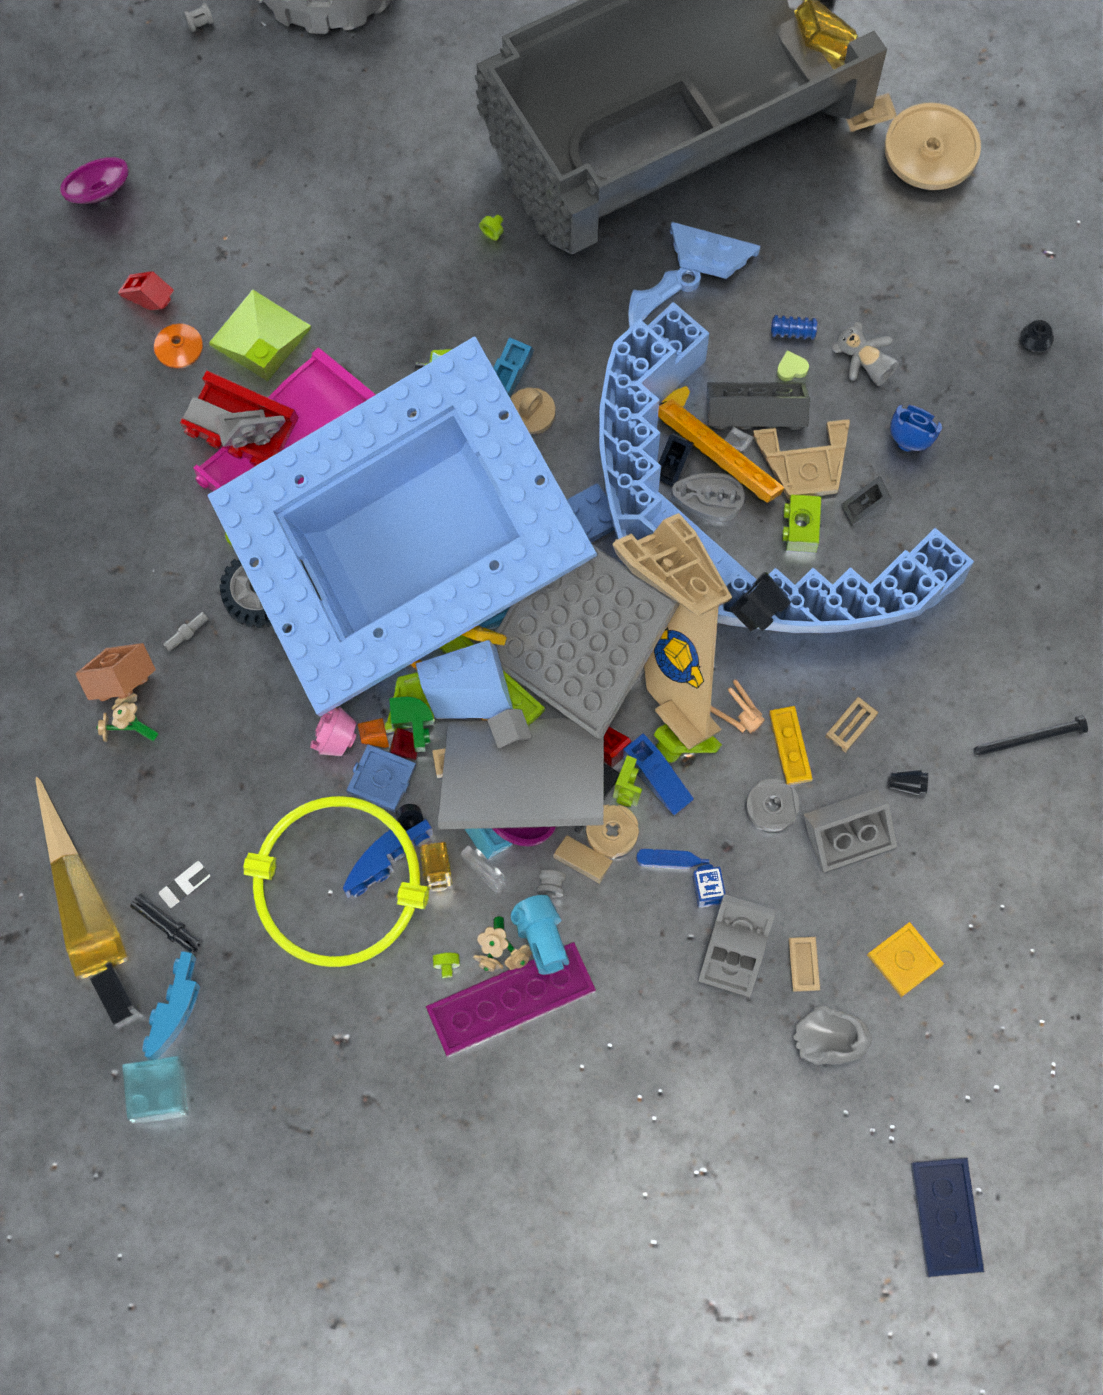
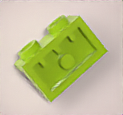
M628 755L617 779L612 798L617 799L616 802L622 806L631 807L633 805L637 807L642 792L641 788L634 786L639 769L635 768L637 759Z

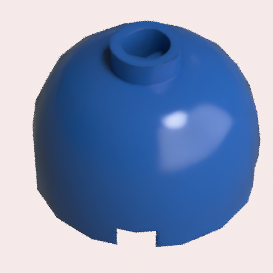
M899 405L890 422V431L893 439L898 443V447L904 451L926 450L938 438L942 430L941 423L938 422L936 425L932 421L934 416L922 408L908 405L907 409H902L903 405Z

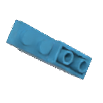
M181 951L180 959L176 958L174 962L173 974L176 975L174 983L169 985L166 1000L169 1001V1004L158 1002L156 1009L151 1011L149 1025H152L150 1036H146L143 1043V1052H145V1057L150 1061H156L176 1040L188 1021L196 1003L200 986L196 981H191L196 958L192 953Z

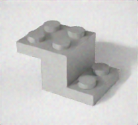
M724 894L698 981L750 997L763 959L776 910Z

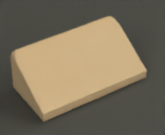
M568 835L554 853V859L599 884L613 862L611 859L597 853Z

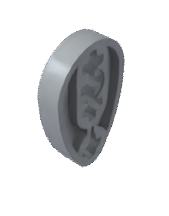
M705 473L689 476L677 481L672 488V498L680 507L697 517L714 522H727L734 519L741 512L745 498L742 485L737 479L727 474ZM681 488L686 489L685 497L680 496ZM706 492L711 493L710 500H705L704 495ZM718 493L723 494L724 499L722 502L717 501ZM731 496H736L735 504L730 503Z

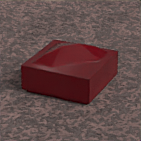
M396 728L389 753L407 760H416L418 752H415L413 732Z

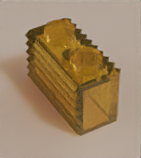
M446 842L421 845L419 850L426 886L432 889L433 892L447 890L448 886L453 885Z

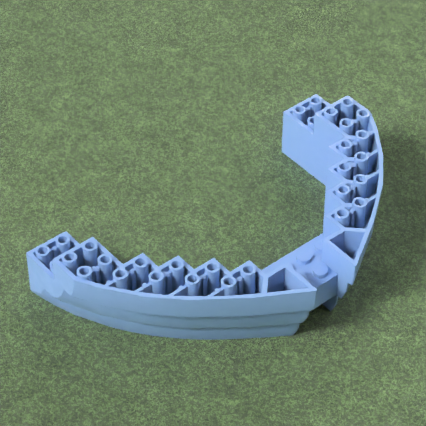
M673 302L649 325H646L639 319L613 344L607 363L600 402L599 449L609 513L617 540L629 534H632L637 540L653 534L664 519L679 513L697 533L732 596L729 602L718 607L717 623L746 627L729 608L753 586L752 584L757 579L658 492L661 465L657 463L660 432L657 430L659 404L706 361L709 332ZM934 528L910 553L905 550L871 584L851 567L833 585L814 568L796 585L775 568L769 575L788 595L791 603L782 612L777 611L771 617L774 621L765 630L788 633H838L884 626L917 617L925 610L934 607L947 594L962 585L974 561L939 530Z

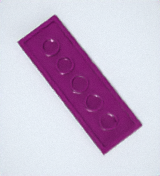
M572 942L564 946L569 964H563L564 968L558 972L546 975L540 974L533 959L528 961L522 968L505 971L425 1006L446 1056L450 1057L595 993L596 989L575 943Z

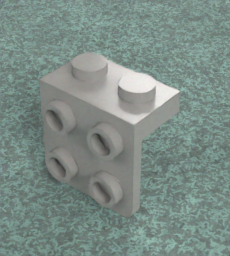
M263 410L220 414L216 416L215 423L223 447L233 445L234 448H239L249 443H256V445L268 443L271 437L285 423L284 416L265 417Z

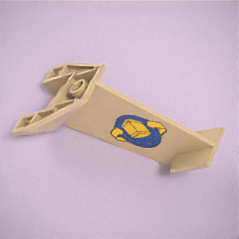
M678 513L664 519L653 534L639 540L632 534L616 540L613 543L616 555L634 575L679 603L677 610L646 661L644 670L647 691L660 704L655 709L656 713L689 750L722 730L710 717L718 607L729 602L732 596L697 533Z

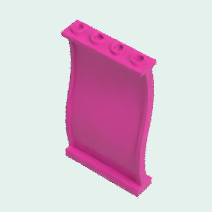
M319 347L312 353V357L294 371L268 397L294 409L299 417L282 450L376 395ZM222 447L202 465L198 466L196 464L193 469L197 476L195 478L196 482L204 489L209 488L215 491L255 466L250 463L249 459L243 456L241 459L233 457L228 453L227 449ZM300 478L298 484H302L304 478Z

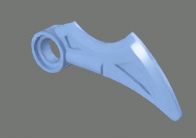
M681 267L679 270L665 272L661 282L651 289L633 290L629 304V326L634 325L639 319L644 321L656 307L678 291L692 292L696 290L700 284V272ZM690 274L694 276L695 280L691 283H686L682 280V276Z

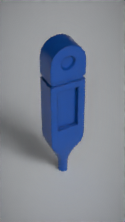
M641 849L636 856L637 863L642 867L690 869L701 863L709 864V859H701L689 851Z

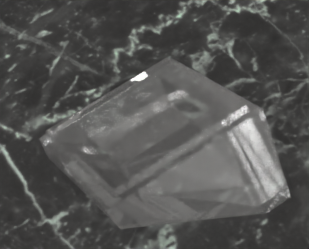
M732 427L725 441L745 456L754 438Z

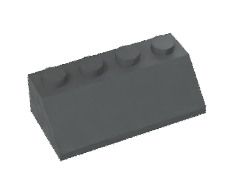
M707 382L709 426H713L715 429H727L728 426H738V428L746 430L752 429L753 426H762L764 429L787 427L792 430H799L802 427L809 426L810 396L805 383Z

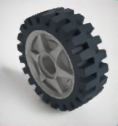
M233 559L231 567L227 566L225 568V575H222L220 579V595L227 612L238 623L242 625L245 623L247 627L253 628V625H256L257 628H263L265 624L268 627L272 626L257 594L253 592L254 588L240 560ZM259 560L254 561L253 567L259 564Z

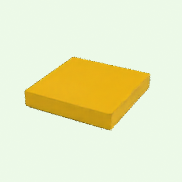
M479 625L462 634L476 641L484 642L490 640L493 644L503 646L507 639L506 635Z
M910 922L867 954L901 998L944 965Z

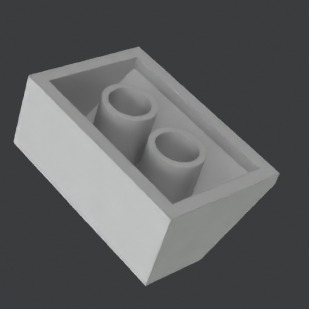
M878 789L803 814L808 837L823 873L897 848L890 806Z

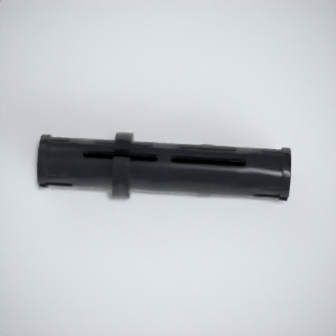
M142 894L134 898L139 903L132 901L130 907L168 935V940L177 942L189 953L195 954L198 951L194 946L201 947L202 940L185 929L186 926L182 922L177 923Z

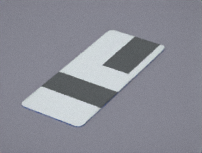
M197 861L163 888L159 895L172 908L206 881L210 874Z

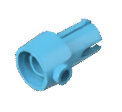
M536 895L516 904L511 912V921L517 926L518 936L527 939L538 972L546 975L562 970L564 968L563 964H569V959L557 929V925L562 920L550 897L547 895Z

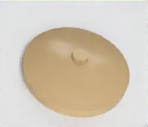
M922 103L903 110L894 118L886 134L884 149L888 164L903 181L922 189L941 190L956 186L971 175L980 156L981 140L973 122L961 111L945 104Z

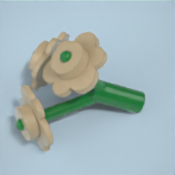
M137 694L115 700V705L111 708L114 718L112 725H108L107 713L103 714V720L98 721L96 729L98 730V735H103L104 742L108 741L109 730H135L151 741L156 739L158 732L140 722L135 715L137 706L134 703L137 701Z
M497 916L494 918V928L491 926L487 927L485 932L480 933L477 938L478 943L482 945V952L488 954V957L474 955L473 959L479 961V967L485 971L494 972L495 969H503V965L493 959V957L501 956L503 949L507 948L511 956L505 960L504 964L510 970H514L515 968L525 966L532 952L528 945H523L519 949H515L506 939L504 918Z

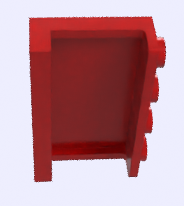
M206 370L202 378L205 385L198 397L199 399L231 413L263 410L265 417L284 416L285 423L271 437L268 443L263 445L249 443L239 448H234L233 445L223 447L220 435L182 418L180 424L184 428V433L194 439L198 437L205 439L206 443L213 448L219 449L221 446L227 449L228 453L235 458L241 459L243 456L249 459L250 463L254 466L281 452L299 419L295 410Z

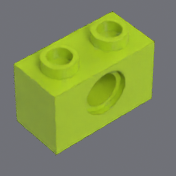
M791 494L789 503L784 504L783 518H788L787 526H783L782 541L786 542V551L817 552L820 536V496ZM796 521H804L807 525L799 526L796 524Z

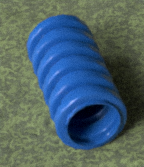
M774 315L772 318L771 334L773 337L780 335L783 338L784 335H787L788 338L795 336L796 339H799L800 336L803 339L810 337L811 340H814L817 334L816 318L809 320L808 317L793 319V316L786 318L785 315L779 318L778 315Z

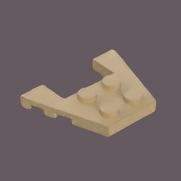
M849 419L827 422L826 429L830 446L780 451L776 428L753 431V438L777 481L785 487L783 492L788 500L791 494L822 496L838 493L850 425Z

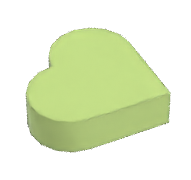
M787 350L778 366L777 376L785 382L793 380L794 377L803 378L808 373L809 363L804 358Z

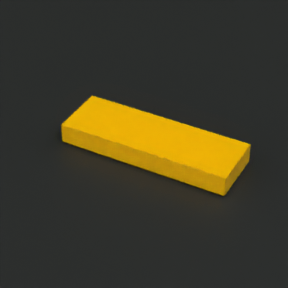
M795 706L770 710V721L785 783L790 786L811 782L813 778Z

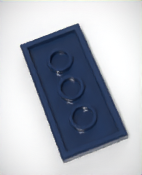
M968 1157L912 1162L911 1168L927 1278L985 1272Z

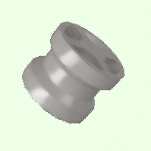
M541 870L539 873L541 884L537 888V893L549 897H563L562 883L566 879V874L555 870Z

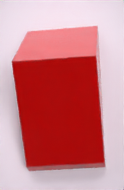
M608 727L604 734V762L613 768L623 759V749L631 743V740L611 727Z

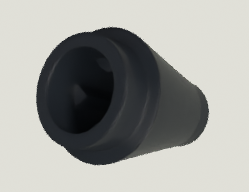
M922 770L891 773L890 788L919 796L921 793L927 794L929 773L922 772Z

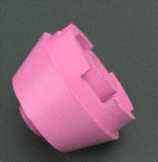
M341 707L332 709L322 715L315 730L316 741H311L310 748L318 751L319 755L342 756L346 748H351L357 734L354 733L357 722Z

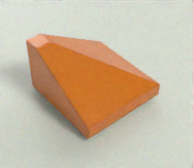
M383 718L358 724L361 743L383 748L389 747Z

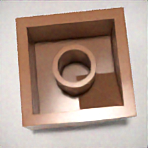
M139 643L106 648L76 672L75 675L88 700L100 699V701H105L112 697L123 699L133 693V689L147 682L148 676L156 669L144 644Z

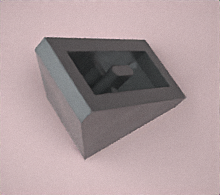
M878 476L843 502L842 506L851 524L857 525L887 513L892 497L882 478Z

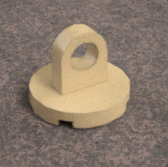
M528 387L517 391L511 396L510 399L530 434H541L551 427L555 420L556 407L553 399L547 392L539 388Z

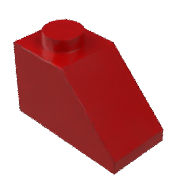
M149 271L130 274L118 294L148 310H158L165 308L169 304L170 296L174 289L155 272Z

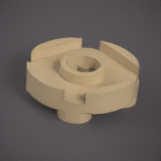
M604 805V825L587 826L586 835L588 842L593 850L607 858L614 859L618 856H623L630 852L637 842L639 835L637 818L632 811L624 806ZM608 825L611 827L618 826V835L608 836L606 827Z

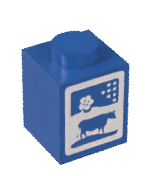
M711 864L698 867V870L693 872L692 877L698 908L721 904L723 896L726 894L721 868L713 867Z

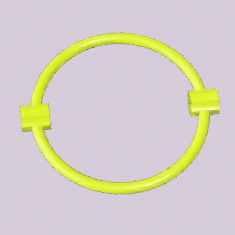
M324 797L295 808L273 827L264 840L258 854L248 852L243 866L244 875L253 877V895L256 909L269 935L281 948L292 956L318 966H351L380 954L401 935L408 925L415 908L425 910L429 899V887L420 885L419 862L407 832L384 809L354 797ZM328 807H349L362 810L386 824L403 847L410 874V883L402 882L398 890L397 904L405 907L393 928L371 947L344 956H324L311 953L287 939L275 925L269 914L263 888L264 879L272 880L275 874L276 858L270 857L269 854L280 835L302 816Z

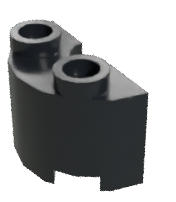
M764 572L752 584L753 586L729 608L750 632L758 627L762 631L765 630L774 621L771 617L777 611L782 612L791 603L788 595L767 572Z

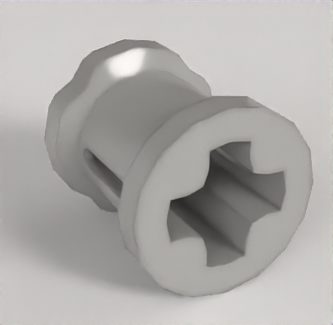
M206 3L202 4V7L199 9L184 12L192 32L196 31V28L199 26L214 23Z

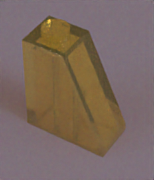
M804 0L794 13L805 45L845 62L848 43L858 38L856 30L818 0Z

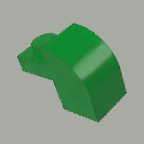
M414 697L389 698L392 729L413 727L415 752H425V744H430L429 728H424V726L434 725L429 707L423 701Z

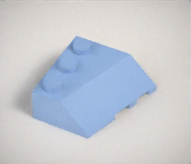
M490 640L416 663L421 687L436 719H490L507 709H513L498 650Z

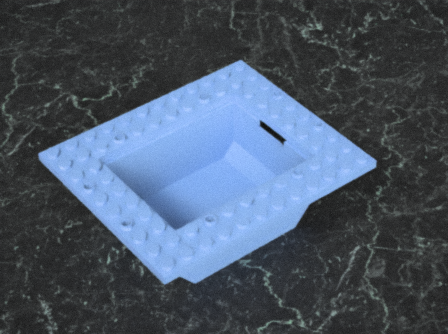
M475 336L207 495L318 716L326 714L598 556ZM413 411H417L416 416L410 418V414ZM503 414H509L506 420H501ZM300 478H304L302 484H298ZM539 479H545L542 485H537ZM299 558L303 561V563H304V565H305V567H306V569H307V571H308V573H309V575H310V577H311V579H312V581H313V583H314V585H315V587H316V589H317V591H318V593H319V595H320V597H321V599H322L321 601H320V599H319V597H318V595H317V593H316V591H315V589H314V587H313V585H312V583H311V581H310V579H309V577H308V575H307V573H306V571H305V569H304V567H303L301 561L299 560ZM259 560V564L253 567L254 561ZM292 625V630L286 633V628Z

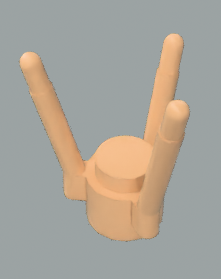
M734 680L733 684L742 698L731 687L728 688V692L744 710L738 716L741 721H736L713 706L710 707V712L737 727L741 733L747 730L752 734L762 725L765 719L738 680Z

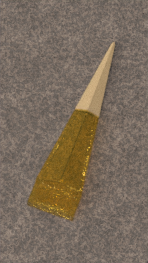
M36 777L35 781L66 952L68 953L77 980H81L106 970L105 964L108 962L116 966L129 961L116 925L92 882L41 780Z

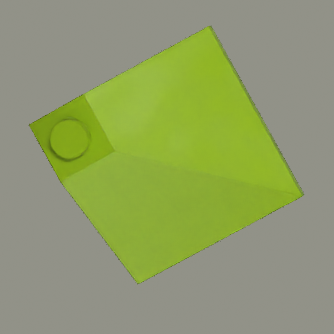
M252 290L211 339L209 345L268 382L309 332L311 325L255 290Z

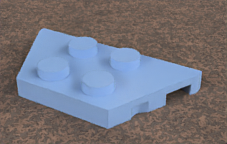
M671 223L670 234H673L674 248L678 253L677 259L681 267L727 279L736 269L746 265L747 259L751 256L756 257L759 254V245L682 224Z

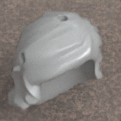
M828 1006L815 1007L814 1011L807 1014L804 1019L799 1020L795 1027L797 1032L794 1035V1040L797 1041L795 1048L800 1049V1058L815 1065L843 1064L862 1059L872 1042L867 1024L859 1017L830 1009Z

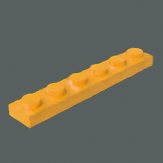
M671 399L659 406L658 417L666 425L672 427L683 438L693 442L694 446L703 454L710 457L719 467L734 476L739 483L753 491L758 498L769 503L781 495L785 488L676 401Z

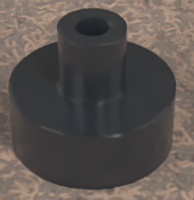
M405 804L397 810L396 820L407 831L423 821V814L419 806Z

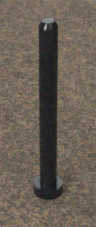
M1083 715L1076 716L1075 721L976 746L974 754L982 756L1078 731L1079 734L1087 733V721Z

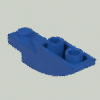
M427 820L406 831L413 846L416 845L417 847L426 844L431 839L430 836L433 835L432 828ZM391 829L377 839L354 865L343 886L347 898L351 896L358 897L368 890L367 887L374 882L381 883L388 879L393 871L390 861L392 859L397 861L406 856L401 843Z

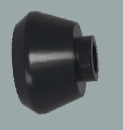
M1035 320L1024 326L1020 339L1028 350L1044 352L1052 346L1054 334L1051 326L1046 321Z

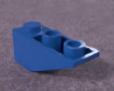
M644 733L623 749L624 761L627 755L637 759L635 768L639 769L637 775L673 816L694 800L662 753Z

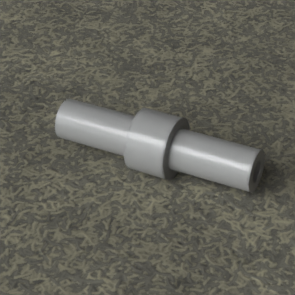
M201 612L188 624L184 623L177 629L178 632L166 641L163 646L168 652L172 651L184 640L188 641L195 635L194 632L209 619Z

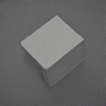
M507 709L487 720L498 748H503L517 740H529L532 738L522 709Z

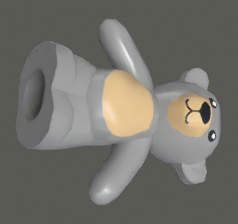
M856 322L853 327H848L842 331L837 343L833 345V350L836 353L844 352L845 354L852 355L849 369L850 380L854 381L858 378L859 367L862 365L873 382L880 386L897 370L899 362L883 354L877 348L889 346L892 344L893 339L885 336L866 341L862 333L863 325L860 322Z

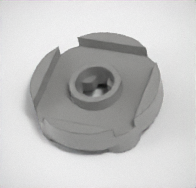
M776 778L765 779L757 783L749 793L746 801L747 814L754 826L769 832L782 831L791 826L800 808L797 792L785 784L784 781ZM769 799H774L775 803L780 804L776 811H771L770 808L766 807L769 804Z

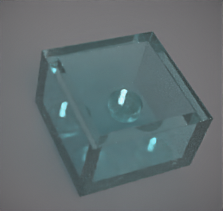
M178 1056L122 1065L128 1121L133 1124L188 1116L184 1065Z

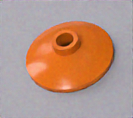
M181 323L172 324L162 329L154 342V351L158 360L171 368H184L193 364L200 357L203 349V341L199 332L192 326ZM176 340H181L178 344L173 343Z

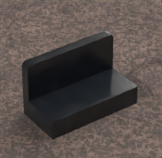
M111 962L105 964L107 969L90 978L113 1025L117 1027L137 1016L140 1012L117 968Z

